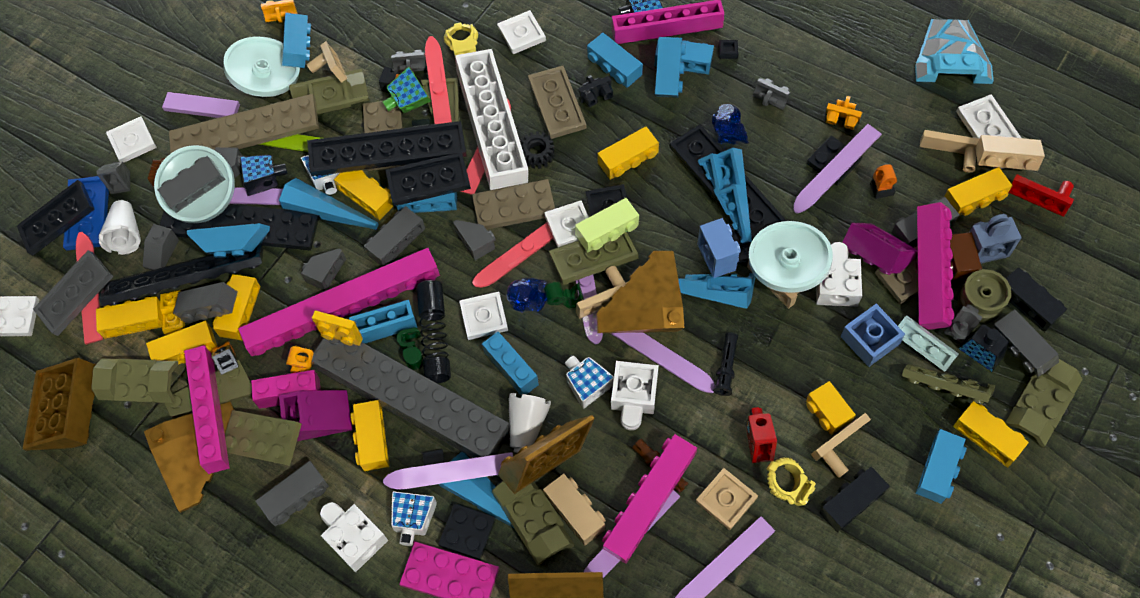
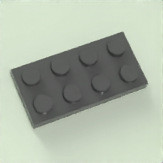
M88 250L33 310L51 333L58 336L114 276L97 256Z

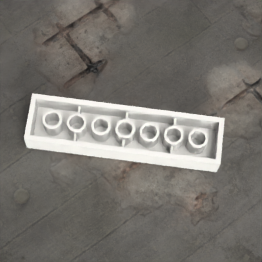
M492 49L455 55L457 75L490 190L528 183L527 163Z

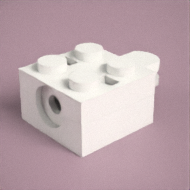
M835 242L831 244L833 258L830 272L816 286V305L858 307L862 298L861 259H848L847 245Z
M616 361L611 410L622 411L621 424L625 429H638L641 425L642 413L654 414L659 365Z
M333 502L324 505L321 509V518L329 527L321 535L322 538L354 572L359 570L388 542L385 535L355 504L346 512Z

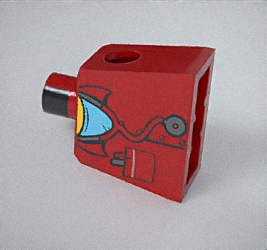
M752 408L749 411L750 416H748L747 437L752 463L774 461L777 438L771 415L768 413L763 414L762 408Z

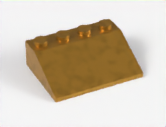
M75 358L36 371L23 450L65 449L87 444L90 419L92 417V405L95 397L92 391L93 368L96 364Z
M593 415L569 421L562 426L557 425L547 436H540L531 446L528 447L526 445L521 448L517 455L505 458L500 464L501 468L498 475L510 490L516 494L580 452L595 418Z
M603 572L508 574L510 598H604Z

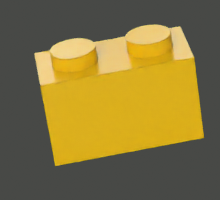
M830 381L809 393L806 399L808 410L812 414H816L821 427L825 431L828 430L831 435L852 423L856 416Z

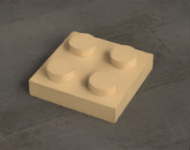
M723 468L696 499V503L728 530H731L757 500L758 495Z

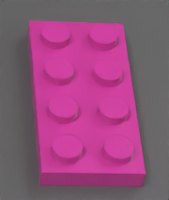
M414 542L399 585L438 598H490L500 568L499 566Z

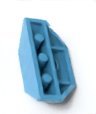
M258 223L187 230V235L204 252L214 254L216 258L226 257V254L231 253L232 256H244V252H252L264 240L270 231V226Z

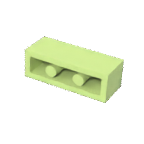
M625 198L576 224L575 236L587 253L592 250H598L603 244L615 241L625 232L635 230L639 224V214L628 199Z

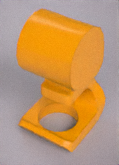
M296 346L290 348L286 364L292 365L291 374L311 370V361L314 354L312 350ZM303 352V353H306V354L308 355V357H306V356H301V355H297V354Z

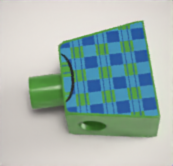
M408 67L387 86L391 96L384 100L383 104L388 111L398 106L403 113H406L431 102V99L413 71Z

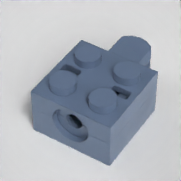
M1006 214L997 215L987 223L978 222L970 230L981 263L1010 257L1021 240V235L1013 218H1008Z

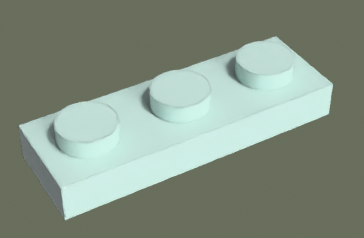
M905 316L898 325L905 333L902 340L944 372L959 355L908 316Z

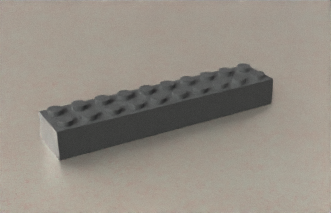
M324 338L314 351L311 365L315 370L370 401L379 400L381 406L472 458L496 455L510 434V425L505 420L362 342L360 346L355 344L349 346L337 339L327 340Z

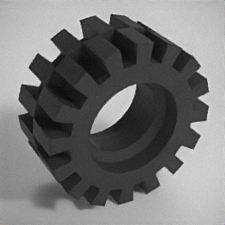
M536 131V135H533V132L529 133L530 137L525 135L524 140L521 139L520 143L527 166L529 167L531 164L533 169H535V166H538V169L542 168L541 165H544V167L548 166L547 162L551 163L552 158L554 159L553 140H551L549 135L546 136L544 132L539 135V131ZM535 146H541L544 148V151L540 154H532L530 149Z

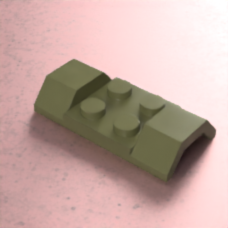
M362 69L345 72L347 79L342 83L335 75L289 85L292 99L309 94L314 95L317 115L351 107V104L369 101V95Z
M102 358L93 368L92 391L98 400L175 403V398L170 388L172 372L177 368L178 361Z
M1059 359L1058 364L1041 376L1037 377L1033 373L1005 422L1008 427L1020 428L1036 438L1038 444L1044 448L1082 381L1078 370Z
M504 481L492 490L494 497L537 565L542 564L551 555L564 548L575 546L563 527L564 523L542 489H539L535 482H532L516 494L510 490Z

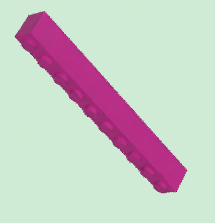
M426 248L238 329L251 356L261 355L266 350L280 347L287 341L301 338L310 331L318 330L312 319L315 310L341 318L350 314H357L362 309L375 306L387 298H394L403 291L415 289L422 281L435 280L440 274L429 248Z

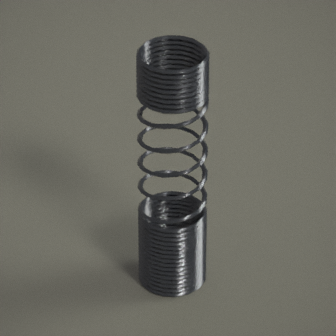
M426 280L416 286L418 311L421 317L419 323L423 327L420 334L424 337L421 340V344L424 346L422 354L425 356L423 369L424 377L438 384L446 382L451 378L450 360L447 358L449 354L447 352H436L427 356L424 354V350L426 348L444 349L448 344L445 342H435L426 346L423 344V340L425 338L440 340L447 337V334L435 332L424 336L422 331L424 328L428 330H441L446 327V324L435 322L423 326L421 321L423 319L436 321L445 317L443 287L439 281ZM435 324L444 325V327L441 328H427L428 326ZM435 334H445L444 337L440 338L428 337ZM435 344H446V346L439 348L429 347ZM436 354H447V356L444 357H430Z

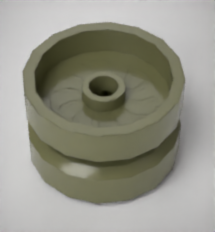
M985 269L975 271L967 278L958 294V306L960 310L968 304L979 310L978 315L982 316L981 323L994 321L1007 306L1011 298V287L1007 279L1000 273Z

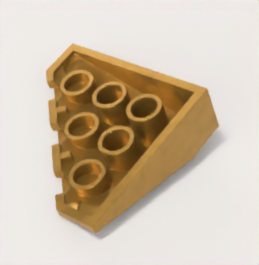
M653 251L648 256L649 260L643 266H639L629 277V282L624 287L621 286L612 295V300L606 307H601L596 313L597 333L678 332L684 328L683 304L674 251Z
M231 402L220 405L224 433H226L232 410H234ZM193 413L163 422L144 431L150 450L178 511L181 513L200 504L204 496L201 494L206 482L210 483L214 473L208 474L200 466Z

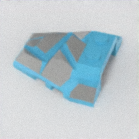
M931 19L915 65L916 82H935L939 73L972 74L973 83L993 84L992 65L969 20Z

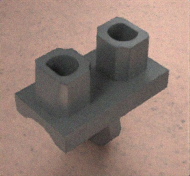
M414 50L413 53L401 51L391 55L394 73H402L408 67L413 72L427 70L425 51Z
M759 78L753 96L763 100L762 105L764 106L771 104L783 110L790 95V89L785 86L778 87L768 78L765 80Z
M970 304L966 307L963 306L952 320V327H947L944 334L952 336L962 344L981 321L982 316L978 315L979 310Z

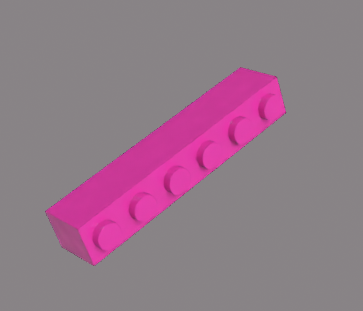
M713 0L612 16V33L614 41L617 44L723 28L724 10L721 0Z
M941 202L917 207L919 325L928 330L952 327V320L954 319L951 301L954 297L951 288V279L953 278L951 259L953 253L950 248V240L952 239L950 220L952 214L950 209Z
M205 345L185 350L200 466L208 474L229 469L212 354Z
M674 434L672 439L667 438L662 446L663 453L660 457L656 456L650 465L652 470L649 475L644 474L638 484L640 489L636 494L632 493L628 498L626 504L629 506L625 512L620 511L614 521L616 526L613 531L608 530L602 539V542H604L603 549L625 564L629 561L697 453L696 446Z

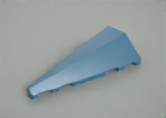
M730 148L719 154L712 153L698 159L699 164L706 171L707 179L713 184L714 192L725 213L730 216L733 228L738 231L742 239L740 240L741 243L752 242L742 149Z
M297 178L285 184L279 199L283 209L320 215V218L323 220L377 230L379 225L375 220Z
M749 273V277H737V274H731L730 276L713 278L711 274L685 275V279L678 278L680 292L683 294L747 309L752 300L755 276L753 273Z
M461 452L451 461H458L470 458L465 453ZM487 477L439 484L440 487L477 506L479 510L513 527L492 493L496 486Z

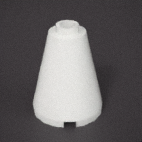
M118 200L112 204L99 234V244L107 252L117 251L121 255L129 254L139 248L141 237L132 205L127 201Z
M510 393V447L514 448V452L518 453L524 446L527 445L529 447L534 444L550 409L551 401L545 402L546 399L526 394H522V397L519 398L516 397V393Z

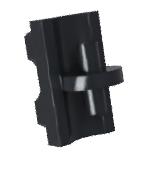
M589 75L586 77L587 82L582 84L581 88H578L580 102H585L588 107L596 105L598 103L597 97L602 95L604 100L613 97L611 78L609 76L602 79L599 77L593 79Z

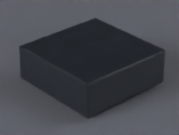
M719 40V58L738 59V40Z

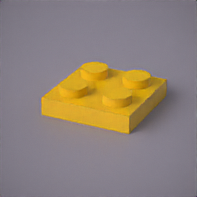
M314 311L312 319L323 338L327 340L337 339L349 346L353 344L360 346L363 338L355 321Z

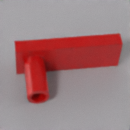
M1017 174L1008 192L1063 217L1074 200L1069 197L1074 187L1070 181H1063L1058 192Z

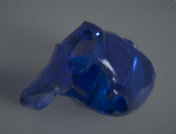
M728 103L719 106L716 114L712 116V124L718 135V143L734 145L738 141L749 144L745 128L740 123L741 112L733 104Z
M522 278L521 280L513 281L507 289V300L516 311L535 310L539 312L547 301L545 293L542 292L547 282L535 278Z

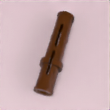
M642 438L632 447L646 461L645 464L647 466L651 465L656 456L660 457V453L649 447ZM681 477L675 489L680 494L689 483Z

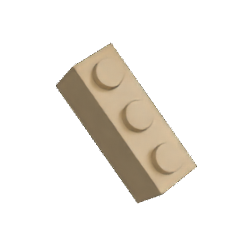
M981 135L975 149L978 165L1038 171L1045 157L1041 140Z
M563 474L545 487L543 492L554 509L585 546L605 531L604 522L606 520L599 511L595 512L590 506L592 502L586 494L581 495L577 490L579 487L572 477L568 479Z

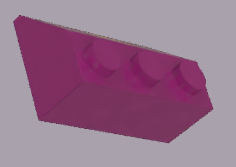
M851 223L842 242L847 245L849 253L862 256L864 262L870 265H877L880 267L879 270L887 275L901 273L918 256L917 249L870 223Z

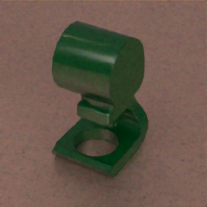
M560 282L549 283L544 287L549 305H560L562 303L567 308H575L578 302L584 300L580 283H577L570 290H563ZM577 290L579 291V297H578V299H576V291H577Z
M416 327L401 330L397 334L398 344L403 349L404 360L412 370L421 368L424 360L421 351L416 348L415 342H406V340L422 337Z

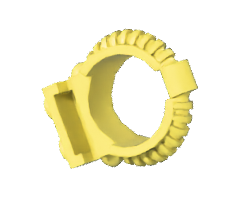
M460 22L446 30L444 42L450 47V50L454 51V55L476 52L475 46L478 43V31L473 27V24L462 25ZM458 30L470 33L464 40H456L451 37Z
M782 457L775 460V462L771 461L767 467L769 471L767 480L770 485L769 489L771 488L770 493L781 500H787L791 505H806L809 495L815 490L814 486L816 483L812 480L809 481L808 477L803 474L804 471L801 466L791 458ZM781 465H785L784 468L792 473L795 485L791 492L782 490L776 482L775 471Z

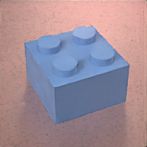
M723 218L701 225L697 245L712 277L716 278L735 271L741 249L738 242L732 238V230L729 224H725Z
M877 304L847 324L841 334V338L868 367L897 347L905 336V333Z

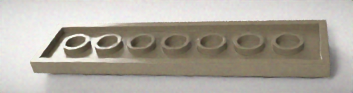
M313 94L170 130V154L180 148L193 145L205 146L215 150V147L242 149L319 129L315 97Z

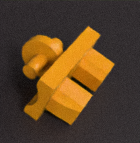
M272 0L261 4L265 22L278 20L279 23H282L283 19H285V13L297 14L294 0L276 2Z
M847 96L845 101L838 99L836 105L828 103L826 123L836 125L838 117L845 118L844 127L853 130L857 122L860 121L862 112L855 110L856 104L850 103V97Z

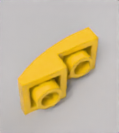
M180 290L160 294V311L163 314L162 330L165 335L185 328V322L173 314L178 294L181 292Z

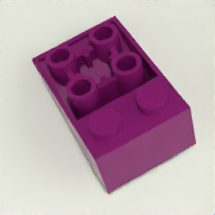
M347 390L296 391L279 395L281 419L302 424L297 441L352 430Z

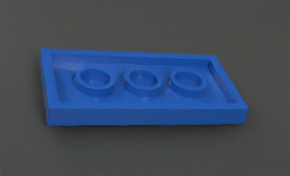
M98 176L68 180V187L77 180L84 184L95 210L64 232L63 247L66 251L76 250V239L79 232L89 236L93 247H101L99 244V234L107 217L109 190Z

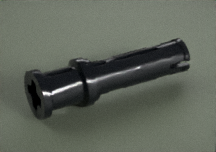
M735 333L725 334L721 365L716 371L717 383L713 388V392L721 396H730L732 394L731 383L735 377L733 364L738 335Z

